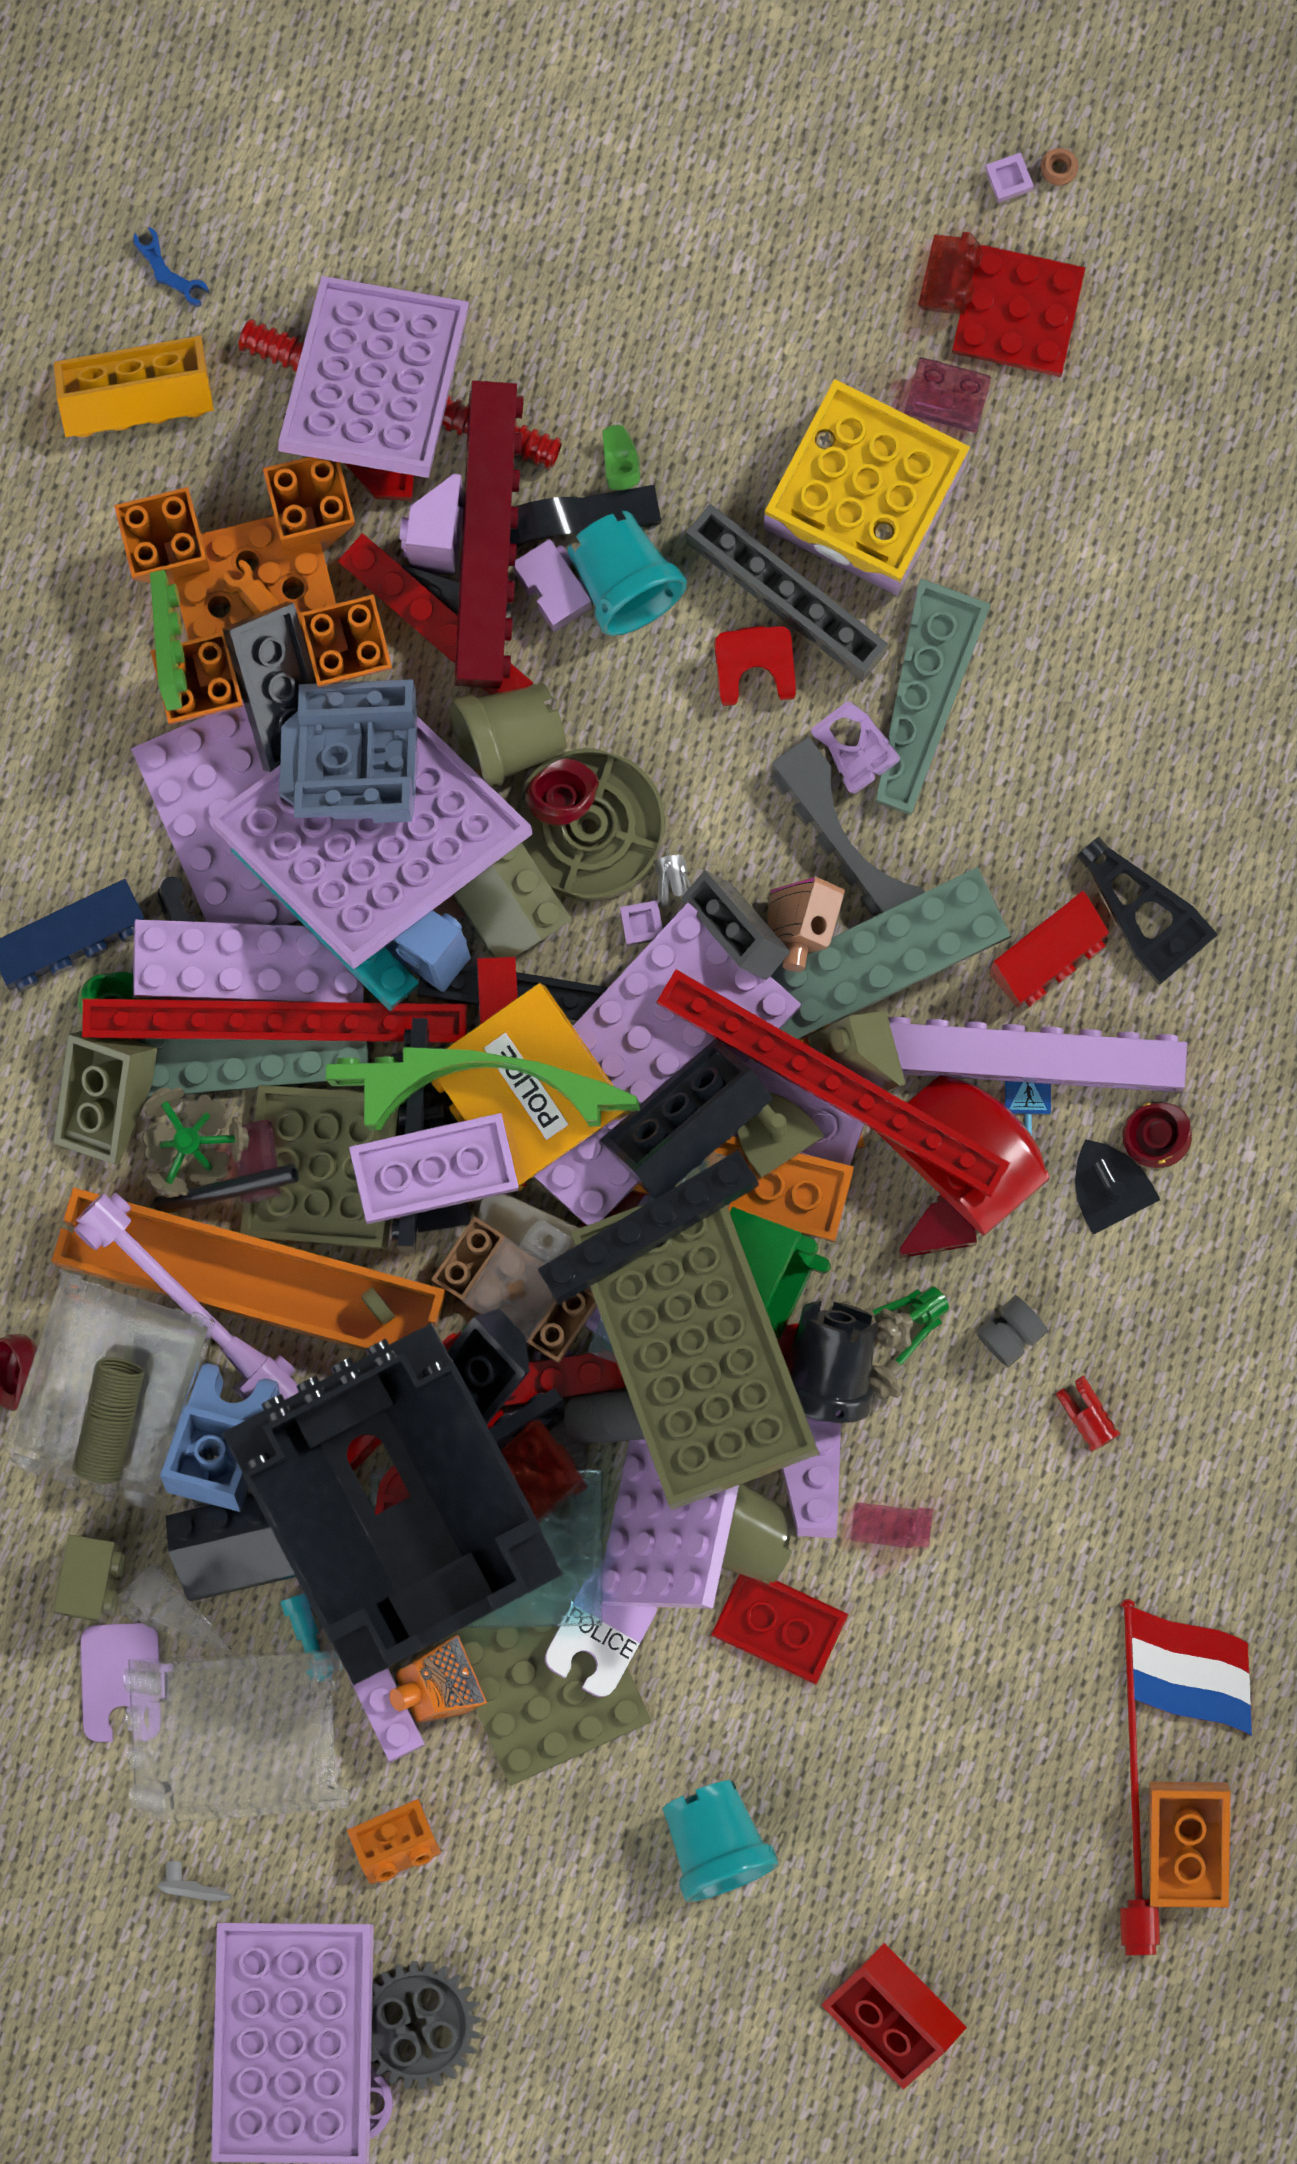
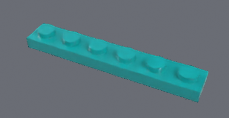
M231 847V852L389 1011L395 1008L418 987L419 982L385 947L353 969Z

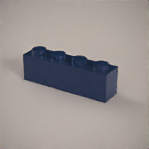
M122 879L1 937L0 973L8 989L11 991L17 988L18 992L28 990L39 983L38 977L46 973L52 972L53 975L64 973L74 966L72 961L84 955L91 959L105 953L108 950L107 944L115 940L121 939L122 942H127L134 939L135 919L145 920L126 879Z

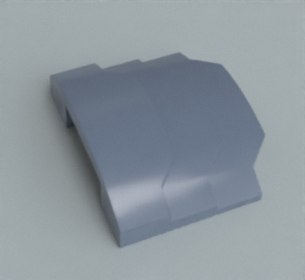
M413 679L341 682L318 687L317 684H299L298 711L281 727V763L278 791L280 797L294 806V817H333L334 820L372 818L373 823L412 822L417 776V707Z

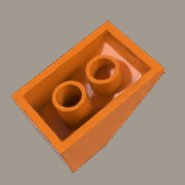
M1149 1781L1150 1907L1229 1908L1231 1791L1227 1782Z

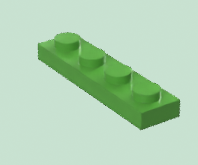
M165 570L150 572L158 686L166 710L169 711L182 708L181 692L187 691V684L183 669H179V664L185 662L184 651L181 641L177 640L176 635L182 634L179 613L174 612V607L180 606L179 593L176 584H169Z

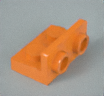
M419 1799L347 1830L360 1866L370 1884L389 1881L397 1873L412 1866H423L429 1863L433 1857L441 1854Z

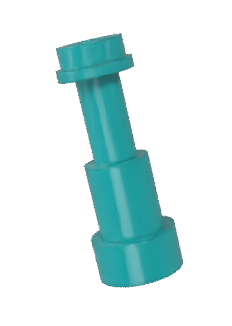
M305 1593L281 1601L285 1617L289 1616L297 1641H302L311 1668L306 1671V1674H309L311 1682L332 1675V1663L326 1664L316 1637L319 1631L311 1610L312 1606Z

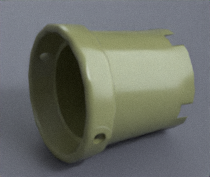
M542 682L479 698L471 694L455 697L450 703L453 730L462 759L493 790L503 785L504 779L565 754L563 749L566 748V738L558 709L553 711L550 704L545 705L544 701L553 699V697Z
M740 1484L722 1568L755 1578L767 1584L769 1582L774 1583L782 1573L792 1553V1550L788 1549L790 1536L797 1538L791 1510Z

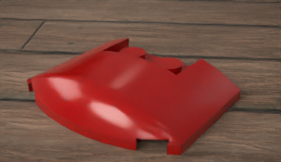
M939 1075L907 1103L1011 1163L991 1198L876 1132L983 1236L1048 1182L1050 1178L1048 1169L1045 1170L1041 1151L1023 1123L1005 1105L989 1093L969 1082L951 1078L950 1076Z

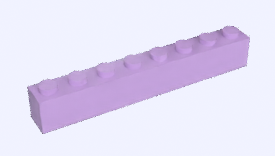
M888 1017L902 1072L905 1075L935 1077L943 1075L950 1076L951 1078L1180 1093L1185 1088L1187 1042H1179L1176 1035L1158 1034L1155 1035V1040L1140 1039V1034L1135 1032H1118L1117 1037H1103L1102 1031L1093 1029L1079 1030V1035L1063 1034L1064 1029L1059 1027H1041L1040 1032H1026L1025 1026L1017 1024L1002 1025V1030L987 1029V1024L982 1022H965L964 1027H950L947 1020L928 1019L926 1020V1025L911 1024L910 1018Z

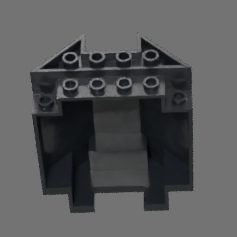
M432 1323L390 1345L387 1339H384L368 1347L366 1352L369 1356L355 1363L352 1357L341 1361L331 1367L333 1375L319 1381L317 1375L303 1381L296 1386L298 1393L284 1399L283 1395L279 1394L261 1404L264 1411L222 1432L251 1492L353 1686L564 1574L495 1439ZM361 1435H373L381 1440L411 1496L377 1515L347 1459V1450L350 1443Z

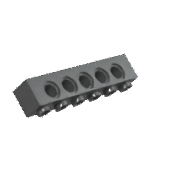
M712 504L707 506L686 532V543L861 682L867 678L885 656L888 647L887 642Z

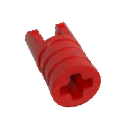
M1083 1375L1075 1381V1384L1088 1406L1087 1409L1081 1411L1073 1396L1064 1388L1056 1392V1396L1073 1424H1076L1077 1430L1082 1434L1085 1443L1087 1442L1089 1445V1450L1094 1452L1121 1434L1114 1427V1423L1109 1419L1107 1412L1104 1411L1101 1401Z

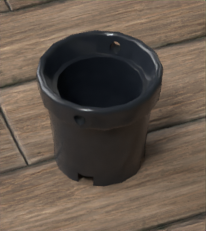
M822 1301L805 1304L801 1311L799 1325L786 1362L805 1416L814 1420L832 1423H853L867 1418L873 1407L874 1393L870 1385L878 1322L871 1325L873 1316L858 1307L840 1302H833L832 1311L820 1310ZM841 1410L840 1415L836 1416V1412Z

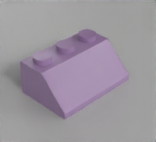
M452 474L411 505L409 518L402 517L400 527L401 549H403V558H408L410 566L428 572L455 575L464 503V492L460 474Z

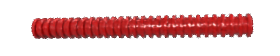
M250 319L245 323L241 331L238 346L242 352L248 349L250 350V355L256 356L258 353L263 360L271 358L273 364L281 362L284 368L287 369L291 366L293 371L297 372L305 340L302 343L297 336L289 338L287 332L279 334L277 328L272 327L269 330L266 324L261 323L258 326L256 325V320ZM448 395L442 425L446 426V431L451 432L454 429L457 431V435L463 436V434H467L468 404L467 406L462 405L463 401L457 399L456 402L452 401V396ZM516 421L515 432L522 433L520 454L522 460L527 462L531 459L534 465L538 466L542 463L544 464V469L550 470L558 458L562 445L561 438L550 439V434L544 433L542 436L537 429L530 431L527 425L517 426Z

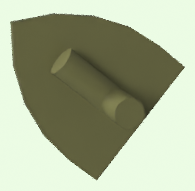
M771 1092L769 1094L773 1100L758 1115L752 1117L737 1131L742 1150L761 1178L824 1138V1134L815 1122L799 1106Z

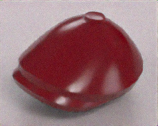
M565 758L557 760L534 776L526 789L527 806L535 817L545 823L552 825L570 824L583 816L593 804L599 785L598 777L590 768L579 761Z
M9 1334L0 1338V1405L10 1411H16L18 1407H22L41 1375L44 1365L40 1349L34 1341L24 1334Z

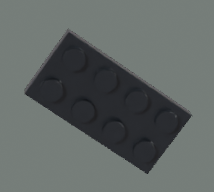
M288 601L222 628L263 771L272 772L281 763V727L298 711L299 684H317L295 605Z

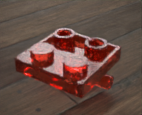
M540 1420L530 1422L501 1450L538 1523L542 1522L572 1492L575 1495H579L588 1487L574 1467L575 1461L562 1444L556 1443Z

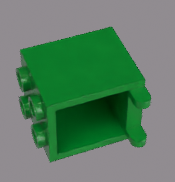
M732 1207L729 1213L777 1340H780L812 1271L825 1274L830 1271L831 1263L826 1257L816 1254L819 1247L814 1239L804 1236L801 1232Z

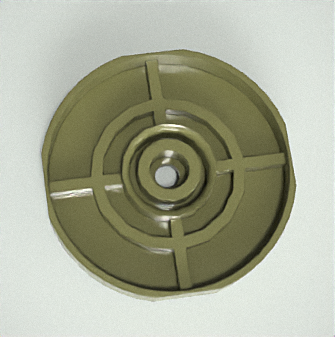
M595 748L570 750L565 752L564 755L550 759L540 765L526 780L515 810L531 825L532 835L525 839L522 844L555 893L583 902L612 899L637 886L653 869L665 834L664 807L659 792L649 776L631 760ZM564 758L574 759L586 765L598 777L599 785L593 804L583 816L570 824L552 825L539 820L527 806L526 789L534 776L553 762ZM586 820L594 821L597 826L596 830L590 834L585 833L582 830L583 822Z

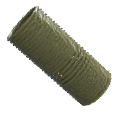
M102 1358L97 1360L94 1366L93 1379L88 1394L89 1397L87 1398V1406L84 1411V1419L81 1424L82 1427L72 1470L79 1477L89 1481L114 1483L121 1479L120 1476L123 1471L125 1454L127 1453L145 1372L142 1367L130 1361L117 1358Z

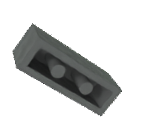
M704 870L681 897L685 904L689 903L697 910L696 917L740 968L767 980L791 952L732 883L713 873Z

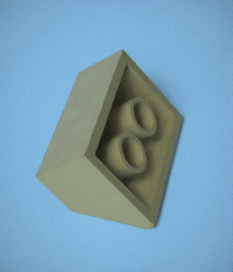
M522 842L452 895L493 958L516 957L572 920Z

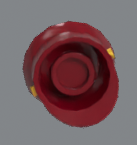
M1151 1102L1143 1104V1106L1134 1110L1127 1118L1122 1130L1123 1145L1128 1155L1138 1164L1149 1168H1164L1176 1164L1187 1154L1192 1142L1189 1117L1180 1107L1170 1103Z

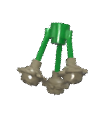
M930 1286L923 1292L916 1289L906 1297L873 1310L870 1307L864 1309V1311L873 1316L871 1323L878 1322L876 1339L880 1341V1344L885 1348H894L901 1352L895 1360L891 1359L885 1367L872 1365L870 1385L874 1395L880 1399H884L889 1395L898 1398L901 1395L899 1392L901 1389L896 1378L902 1370L901 1365L928 1334L942 1324L940 1317L949 1311L946 1297L934 1286ZM845 1301L840 1302V1303H844V1304L851 1305L850 1302H845ZM911 1304L908 1308L910 1314L904 1313L901 1315L891 1312ZM913 1321L919 1325L926 1324L911 1341L909 1333L910 1328L913 1326Z

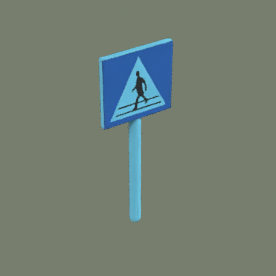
M1005 1081V1106L1013 1114H1024V1126L1031 1135L1032 1114L1051 1115V1084Z

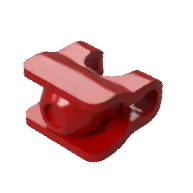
M784 626L739 628L736 631L722 632L715 638L714 649L719 696L723 706H732L738 703L739 679L743 672L753 667H760L769 671L774 678L780 700H793L795 698L796 682L792 638L789 629Z

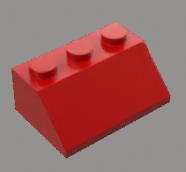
M1082 891L993 961L989 974L1017 1009L1024 1003L1030 1008L1047 994L1044 988L1053 980L1061 984L1077 970L1074 964L1085 956L1088 960H1091L1106 947L1103 941L1107 938L1109 931L1089 897Z
M885 1943L873 1952L821 2004L903 2090L941 2057L967 2028Z

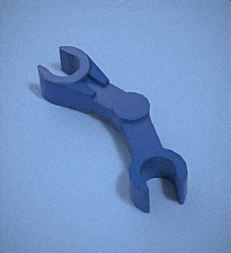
M148 227L150 235L153 237V241L149 245L140 244L135 233L133 238L135 247L150 263L156 281L184 294L191 306L201 307V301L192 298L190 292L194 288H201L209 294L206 283L201 280L188 281L170 271L161 256L158 235L153 228Z

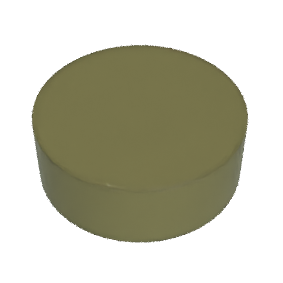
M373 1287L362 1294V1300L382 1325H386L395 1318L393 1312Z

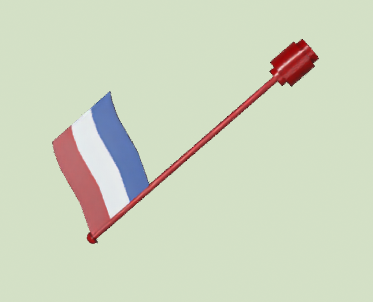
M1125 1599L1121 1602L1120 1607H1124L1135 1900H1127L1128 1908H1120L1121 1946H1125V1956L1157 1955L1156 1945H1160L1159 1907H1150V1899H1143L1135 1701L1172 1715L1221 1723L1252 1737L1248 1643L1239 1637L1216 1629L1172 1622L1134 1608V1601Z

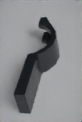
M655 484L581 498L556 497L541 499L515 506L518 507L517 529H510V543L516 544L517 549L524 544L544 538L578 535L595 521L610 514H613L617 521L627 520L622 511L630 512L640 527L661 524Z

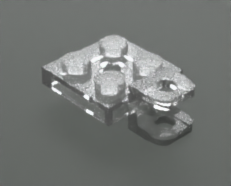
M541 1220L530 1228L520 1245L504 1237L463 1302L481 1314L500 1308L525 1335L526 1343L528 1344V1341L556 1301L537 1269L567 1252L571 1245L570 1236ZM552 1235V1245L545 1248L543 1244L544 1239ZM520 1279L524 1282L522 1289L527 1294L523 1299L516 1297L512 1301L509 1299L510 1291L507 1287L510 1282L516 1284Z

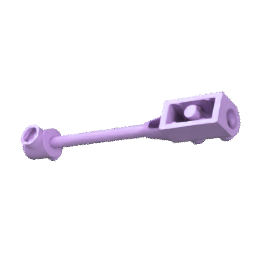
M102 1193L79 1215L76 1220L79 1224L74 1228V1231L86 1244L96 1251L101 1245L105 1248L114 1241L222 1347L221 1350L243 1377L233 1389L244 1400L252 1394L257 1382L261 1379L277 1381L279 1392L283 1395L284 1399L298 1393L296 1388L298 1384L291 1378L296 1370L287 1360L280 1355L273 1360L269 1355L265 1356L235 1335L232 1336L124 1230L131 1222V1219L126 1215L131 1210V1207L118 1194L114 1193L109 1198L105 1193Z

